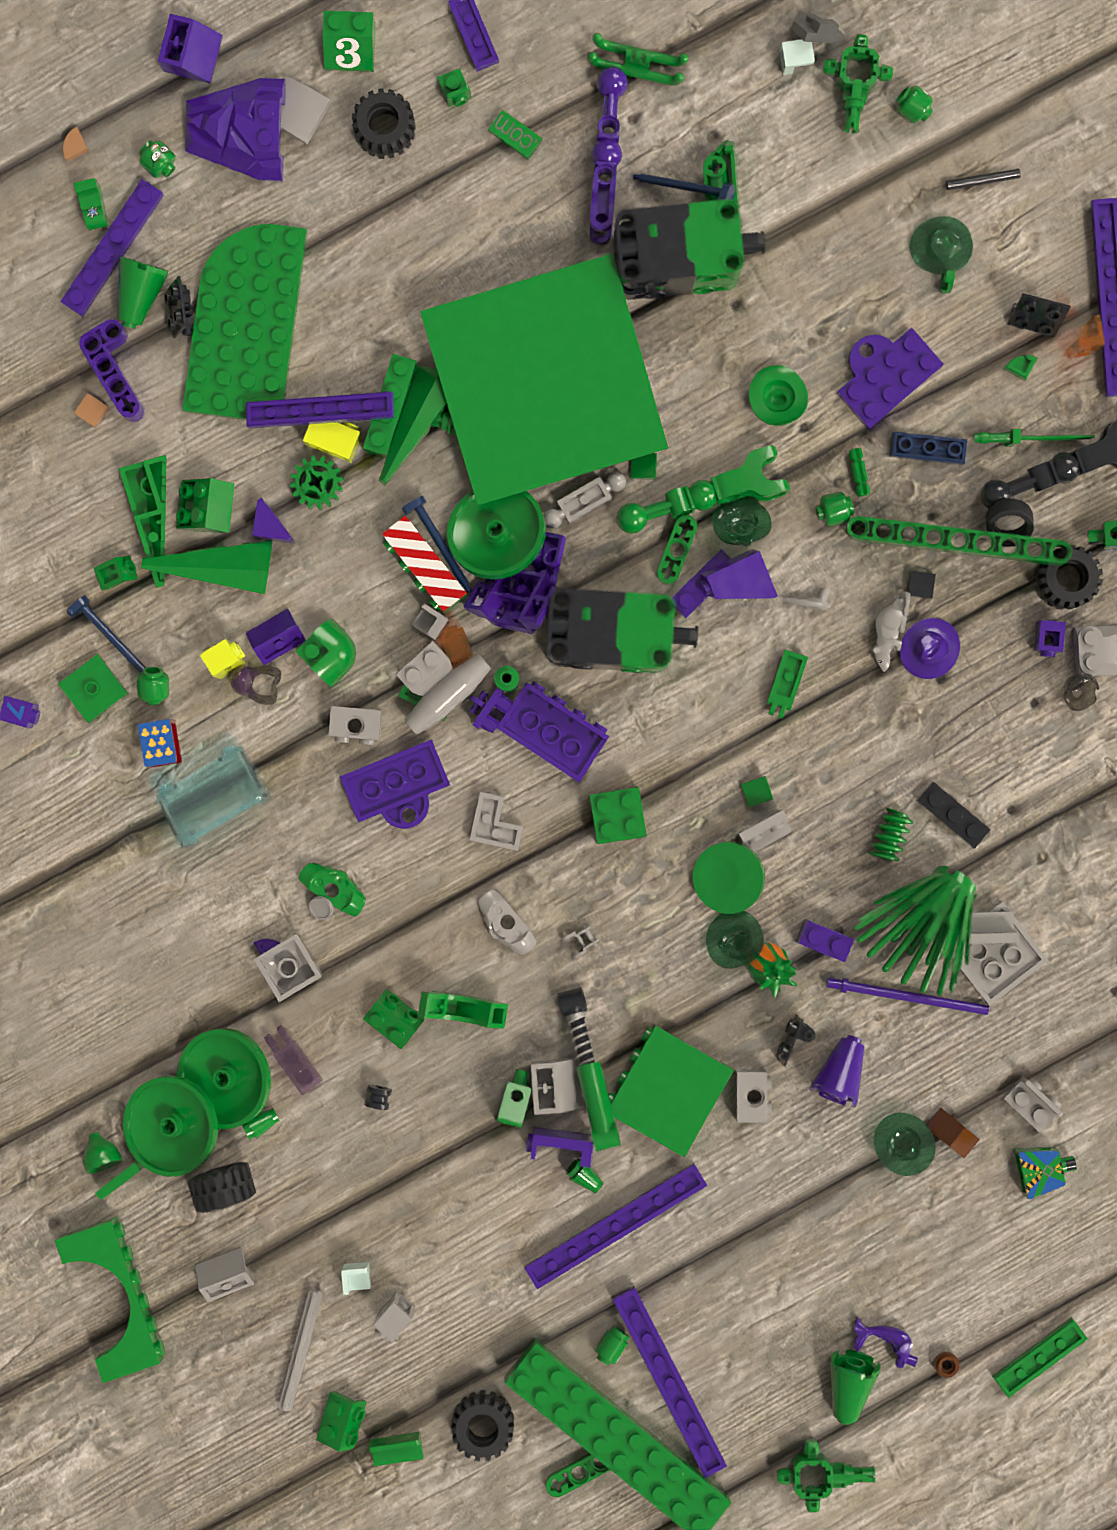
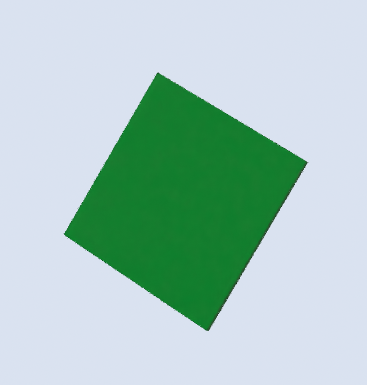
M613 253L420 311L477 505L669 449Z

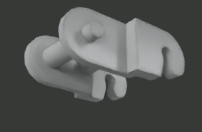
M584 925L582 926L583 930L578 933L573 931L561 939L564 942L575 936L580 942L583 950L572 956L573 960L587 952L586 948L591 945L597 946L596 942L599 939L593 938L589 931L591 926L586 927ZM582 933H585L590 941L587 945H585L580 937Z

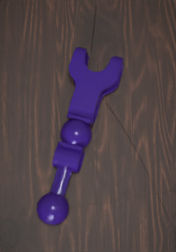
M614 66L605 68L597 78V88L604 96L602 118L598 122L597 142L591 151V158L595 167L589 237L593 243L598 245L607 244L612 237L617 166L622 159V149L619 145L620 122L617 119L618 98L625 93L628 80L625 73L620 68ZM610 127L614 130V132L611 134H607L603 131V129ZM601 175H608L611 179L604 182L599 177ZM594 231H607V233L599 237Z

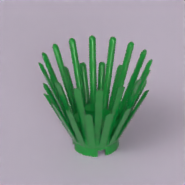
M938 866L930 875L882 896L881 899L873 904L878 905L893 897L896 898L858 919V921L862 922L854 927V930L861 929L907 900L858 937L857 942L861 943L917 904L867 952V957H873L890 940L893 943L897 942L911 929L882 967L883 972H888L912 942L907 950V954L911 956L915 953L900 980L901 984L905 985L908 983L936 934L925 959V964L929 966L920 986V992H926L939 957L942 955L944 961L937 988L938 996H941L943 993L952 956L949 992H953L954 984L957 986L958 974L962 967L965 940V964L968 966L973 902L977 898V894L973 895L977 889L974 883L958 870H956L954 875L946 873L949 868L948 866Z

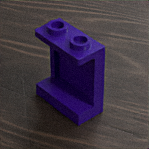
M534 1127L533 1134L528 1133L526 1152L531 1153V1160H535L538 1146L581 1151L580 1166L591 1168L594 1142L592 1134Z

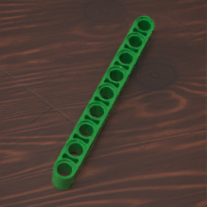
M855 516L847 524L850 538L859 542L1056 566L1066 564L1072 555L1070 544L1062 540ZM856 523H862L866 529L863 534L856 535L851 530L852 526ZM880 526H887L891 532L888 537L881 538L876 534L877 529ZM912 529L916 534L914 539L911 541L902 539L901 533L903 530ZM937 532L940 535V541L936 544H930L926 540L927 534ZM962 535L966 542L961 547H955L951 543L952 537ZM987 538L991 546L987 550H981L976 545L977 540ZM1005 541H1012L1016 546V550L1012 553H1006L1002 549V544ZM1031 544H1037L1041 548V554L1031 556L1027 552V547ZM1056 547L1064 548L1067 554L1064 559H1056L1053 556V549Z

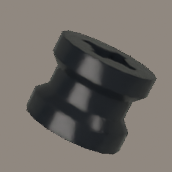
M368 1085L367 1091L369 1096L365 1100L364 1105L373 1109L388 1110V1097L392 1094V1089L384 1086Z

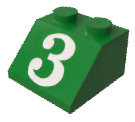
M323 12L325 70L374 72L376 23L373 12Z

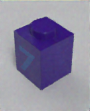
M4 696L0 710V720L33 729V725H36L40 718L39 705Z

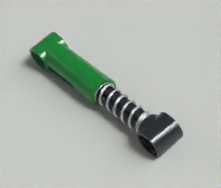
M579 987L557 993L562 1015L567 1018L568 1025L572 1029L570 1031L574 1037L572 1042L575 1043L576 1047L574 1050L578 1053L576 1058L580 1061L576 1070L591 1125V1134L596 1152L621 1146L601 1063L595 1062L594 1048L591 1047L590 1043L592 1040L589 1039L588 1035L590 1031H587L586 1027L588 1023L585 1022V1012L588 1011L583 989Z

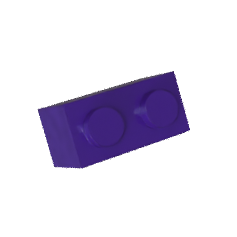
M804 919L795 942L846 962L854 939Z

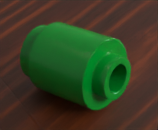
M511 666L500 667L494 676L496 686L504 692L515 690L520 682L517 670ZM504 674L511 675L512 679L509 683L502 681Z
M612 1326L610 1330L606 1331L596 1347L595 1352L598 1353L596 1358L607 1366L610 1363L616 1364L628 1345L627 1340L629 1336L619 1328Z

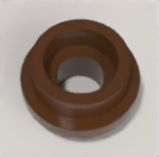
M942 1352L935 1358L934 1368L940 1376L949 1378L958 1372L959 1361L953 1353ZM945 1360L950 1361V1366L947 1368L942 1367V1363Z

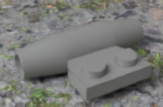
M431 641L396 673L412 693L423 696L405 718V722L418 735L443 719L467 698L492 668L480 654H477L455 669H452L450 658L434 641Z

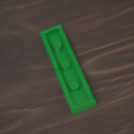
M1071 1317L992 1375V1377L1005 1395L1010 1398L1087 1341L1088 1338Z

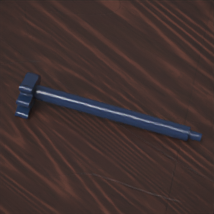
M643 173L633 175V179H637L642 183L719 197L717 200H733L735 194L734 185L725 183L722 188Z
M420 496L404 505L402 510L405 515L416 510L462 588L464 587L467 593L472 591L468 585L467 578L424 509L423 505L427 503L424 496Z
M86 595L80 597L67 609V613L73 618L82 612L139 673L146 668L88 607L91 600Z

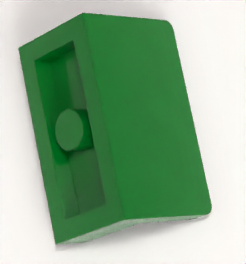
M420 1431L371 1439L369 1453H372L374 1467L423 1459L424 1454Z

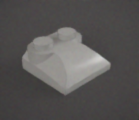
M1117 625L1073 628L1076 677L1117 675Z
M298 934L254 959L279 1002L323 976L318 964L313 960Z

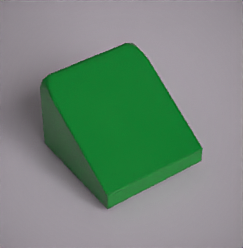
M657 453L632 459L631 479L655 480Z
M766 776L741 784L748 807L773 800Z

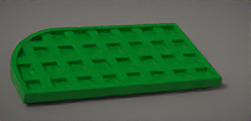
M275 224L254 225L234 233L212 252L202 270L183 412L246 420V402L285 399L308 233L307 229Z

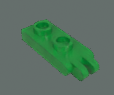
M786 649L783 651L767 700V704L771 705L768 712L769 715H774L776 707L780 708L778 718L783 719L786 710L791 711L808 660L807 656Z

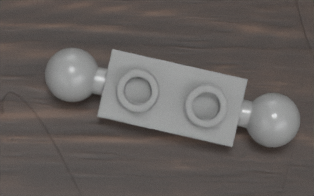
M613 472L608 476L605 483L598 477L558 500L559 510L549 509L544 513L546 527L550 529L559 527L562 519L565 517L570 524L612 500L609 492L611 490L615 492L623 490L626 486L625 476L620 472Z

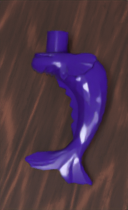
M857 1317L854 1325V1330L858 1334L854 1340L856 1352L862 1348L868 1336L875 1335L891 1344L893 1351L896 1353L895 1365L897 1368H903L905 1363L913 1367L916 1366L918 1357L909 1354L913 1344L907 1332L892 1326L867 1327Z

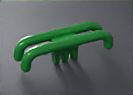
M595 33L592 37L597 47L626 55L625 64L601 59L595 52L589 53V63L598 69L604 70L607 67L614 66L620 68L626 76L670 86L679 85L684 80V75L681 72L675 75H667L650 71L649 66L651 61L674 67L684 66L689 60L688 55L682 53L680 56H671L612 42L602 38L600 33Z

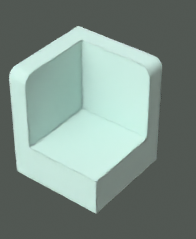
M802 39L782 42L779 53L783 75L793 74L795 67L814 63L812 42H804Z
M369 1262L344 1264L341 1270L343 1295H349V1292L352 1290L371 1288Z

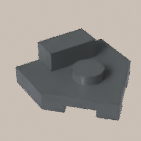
M799 10L791 27L792 31L804 42L840 44L845 37L838 29L839 24L833 19H823Z

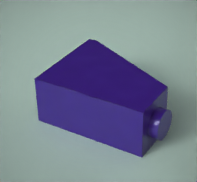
M755 549L746 551L700 573L702 591L705 595H709V597L714 599H765L778 597L760 551Z

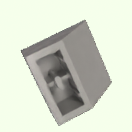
M577 1058L531 1061L534 1115L562 1113L584 1108L583 1093L576 1070L580 1064Z

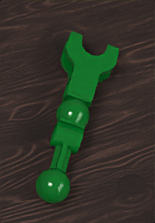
M770 445L751 451L747 455L744 464L739 468L711 477L710 481L697 480L689 488L686 485L665 493L666 500L644 507L636 503H627L619 509L616 520L621 530L629 534H635L644 529L647 521L670 513L673 519H677L694 513L695 509L699 511L708 510L716 502L717 505L747 496L761 502H769L787 495L791 488L785 479L771 481L762 474V468L774 462L778 455L776 447Z

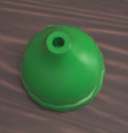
M98 1132L89 1135L88 1145L82 1158L84 1170L87 1174H93L109 1169L121 1163L122 1156L112 1142L104 1139Z

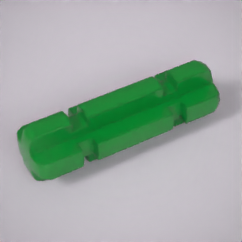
M854 448L849 450L848 455L849 460L852 461L850 465L854 484L857 485L855 487L856 495L863 497L870 494V487L866 483L868 477L865 462L862 461V449Z

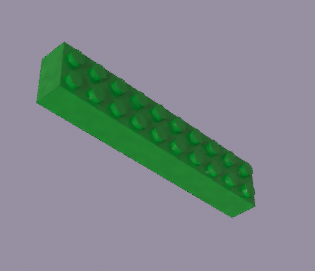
M534 1338L505 1375L504 1383L682 1529L711 1530L732 1503L727 1493L707 1477L705 1478L695 1467L536 1338Z

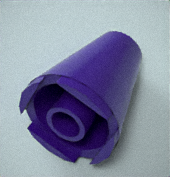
M848 1035L847 1038L842 1037L810 1084L809 1090L813 1092L816 1088L820 1090L819 1096L844 1106L847 1101L852 1102L851 1107L855 1108L858 1103L865 1046L861 1044L862 1040L852 1035Z

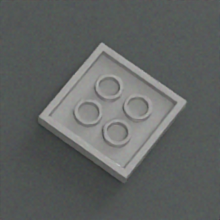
M1000 901L987 912L1010 910L1003 901ZM1015 917L1014 931L1019 932V943L970 944L968 966L965 964V943L961 971L988 1006H991L1049 961Z

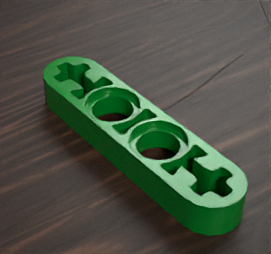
M588 1453L551 1473L546 1479V1490L553 1497H561L610 1471V1469L606 1466H596L594 1464L595 1457ZM577 1466L583 1467L586 1470L585 1476L580 1479L573 1477V1468ZM564 1473H568L571 1485H568V1481H565L561 1484L560 1490H557L556 1487L551 1488L553 1479L560 1482L565 1479Z

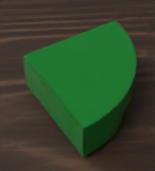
M950 268L942 269L940 293H951L955 279V270Z
M1033 355L1016 357L1009 361L1003 369L1025 381L1038 357Z

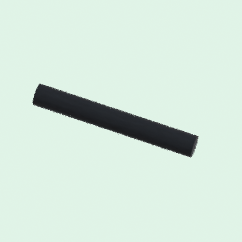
M1018 168L947 180L946 189L948 191L1019 179L1021 173Z

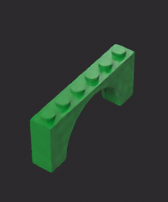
M117 1216L60 1235L55 1240L62 1264L90 1262L108 1269L123 1284L129 1298L130 1319L124 1336L116 1345L100 1353L95 1359L102 1383L158 1365L165 1355L164 1344L162 1340H158L156 1334V1320L153 1316L150 1317L147 1308L149 1307L148 1296L145 1292L142 1293L140 1287V1273L138 1269H134L132 1263V1249L129 1245L126 1246L123 1237L126 1234L122 1222H118Z

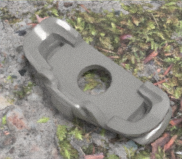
M495 890L484 894L478 904L490 936L494 940L497 939L505 947L509 946L515 953L520 955L531 951L536 945V940L511 906ZM504 915H510L514 918L515 924L512 929L506 930L501 926L500 921Z

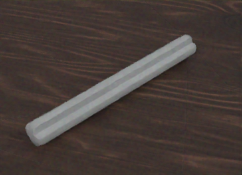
M310 1289L308 1291L278 1404L279 1409L283 1411H291L294 1406L323 1292L318 1289Z

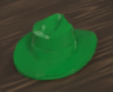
M773 365L765 367L754 376L749 388V401L754 414L762 422L772 426H782L798 420L805 413L808 406V392L803 380L795 371L785 366Z

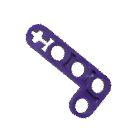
M109 319L84 333L79 340V345L118 412L126 420L137 422L144 415V407L111 353L127 341L128 333L119 321ZM114 328H119L118 336L109 338L110 331ZM91 341H98L97 348L89 351V343ZM104 362H111L110 369L106 372H101V365ZM119 382L123 383V390L119 393H114V385ZM124 400H128L134 406L133 413L128 412L129 408Z

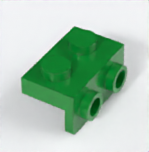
M388 989L382 993L363 1018L365 1022L401 1050L425 1019L418 1017L416 1010L409 1007Z
M337 1391L330 1392L316 1440L338 1452L353 1449L358 1441V1432L361 1421L365 1416L367 1401L363 1399L353 1400Z

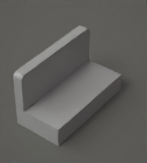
M1012 911L973 912L970 944L1019 943V932L1014 931V913Z
M241 1248L195 1266L198 1288L207 1302L254 1285L253 1276L246 1267L244 1253Z

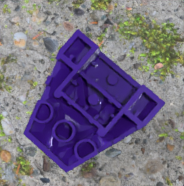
M258 78L187 100L186 152L225 166L233 171L251 176L259 181H283L284 156L280 154L281 105H285L286 80Z
M546 532L541 551L528 567L506 578L487 579L484 583L479 580L473 587L463 607L478 617L486 618L497 627L533 635L535 630L540 627L550 608V598L555 590L566 542L565 536Z

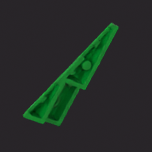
M419 366L379 478V482L384 486L387 485L429 433L430 427L448 406L436 368Z
M166 455L119 468L147 558L159 557L165 554ZM151 571L156 588L164 586L165 573Z
M273 540L257 543L248 542L229 547L220 546L192 550L173 555L164 554L163 556L152 558L143 557L141 568L265 594Z

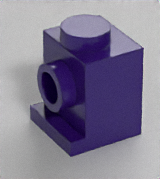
M1047 620L1035 622L1034 651L1040 652L1041 657L1051 658L1055 657V653H1062L1064 650L1066 622ZM1045 636L1051 638L1049 645L1044 642Z

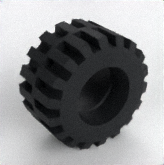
M382 88L378 89L376 94H374L373 90L369 91V97L365 98L363 95L360 98L361 104L356 103L354 107L355 113H352V126L356 140L364 151L368 150L369 155L372 157L378 154L379 159H384L385 155H389L390 159L395 158L394 153L403 154V148L406 147L408 149L411 146L410 140H414L416 126L413 111L407 100L404 101V97L400 93L396 96L394 90L389 89L388 93H384ZM390 114L397 118L398 124L396 128L388 134L373 132L370 129V124L378 115Z
M1070 545L1072 555L1066 564L1073 566L1080 576V584L1074 592L1066 591L1058 584L1056 573L1059 566L1040 564L1036 567L1035 571L1038 573L1034 576V582H1037L1038 586L1035 589L1037 592H1041L1042 595L1039 597L1042 600L1048 601L1047 605L1051 607L1057 606L1056 609L1060 610L1074 609L1094 599L1093 596L1097 595L1100 591L1098 586L1102 585L1103 579H1099V575L1103 574V571L1097 567L1100 562L1098 559L1094 560L1092 558L1094 554L1091 551L1085 552L1084 547L1075 548V545ZM1062 547L1053 551V556L1056 559H1064L1067 555L1066 550Z
M246 1162L231 1163L205 1171L192 1177L187 1182L195 1212L198 1213L221 1210L246 1201L256 1194L249 1164Z
M480 1390V1394L477 1395L474 1391L470 1393L468 1398L466 1396L463 1397L460 1405L457 1404L451 1424L452 1440L454 1444L457 1443V1450L460 1453L465 1451V1457L470 1459L471 1455L475 1456V1461L479 1462L480 1457H485L486 1462L491 1461V1456L493 1455L495 1458L501 1456V1451L505 1452L508 1449L509 1443L512 1442L514 1432V1414L511 1413V1406L509 1403L505 1404V1398L502 1396L497 1398L495 1392L491 1391L490 1395L485 1394L486 1390ZM476 1415H488L496 1421L498 1428L490 1436H477L469 1429V1420Z

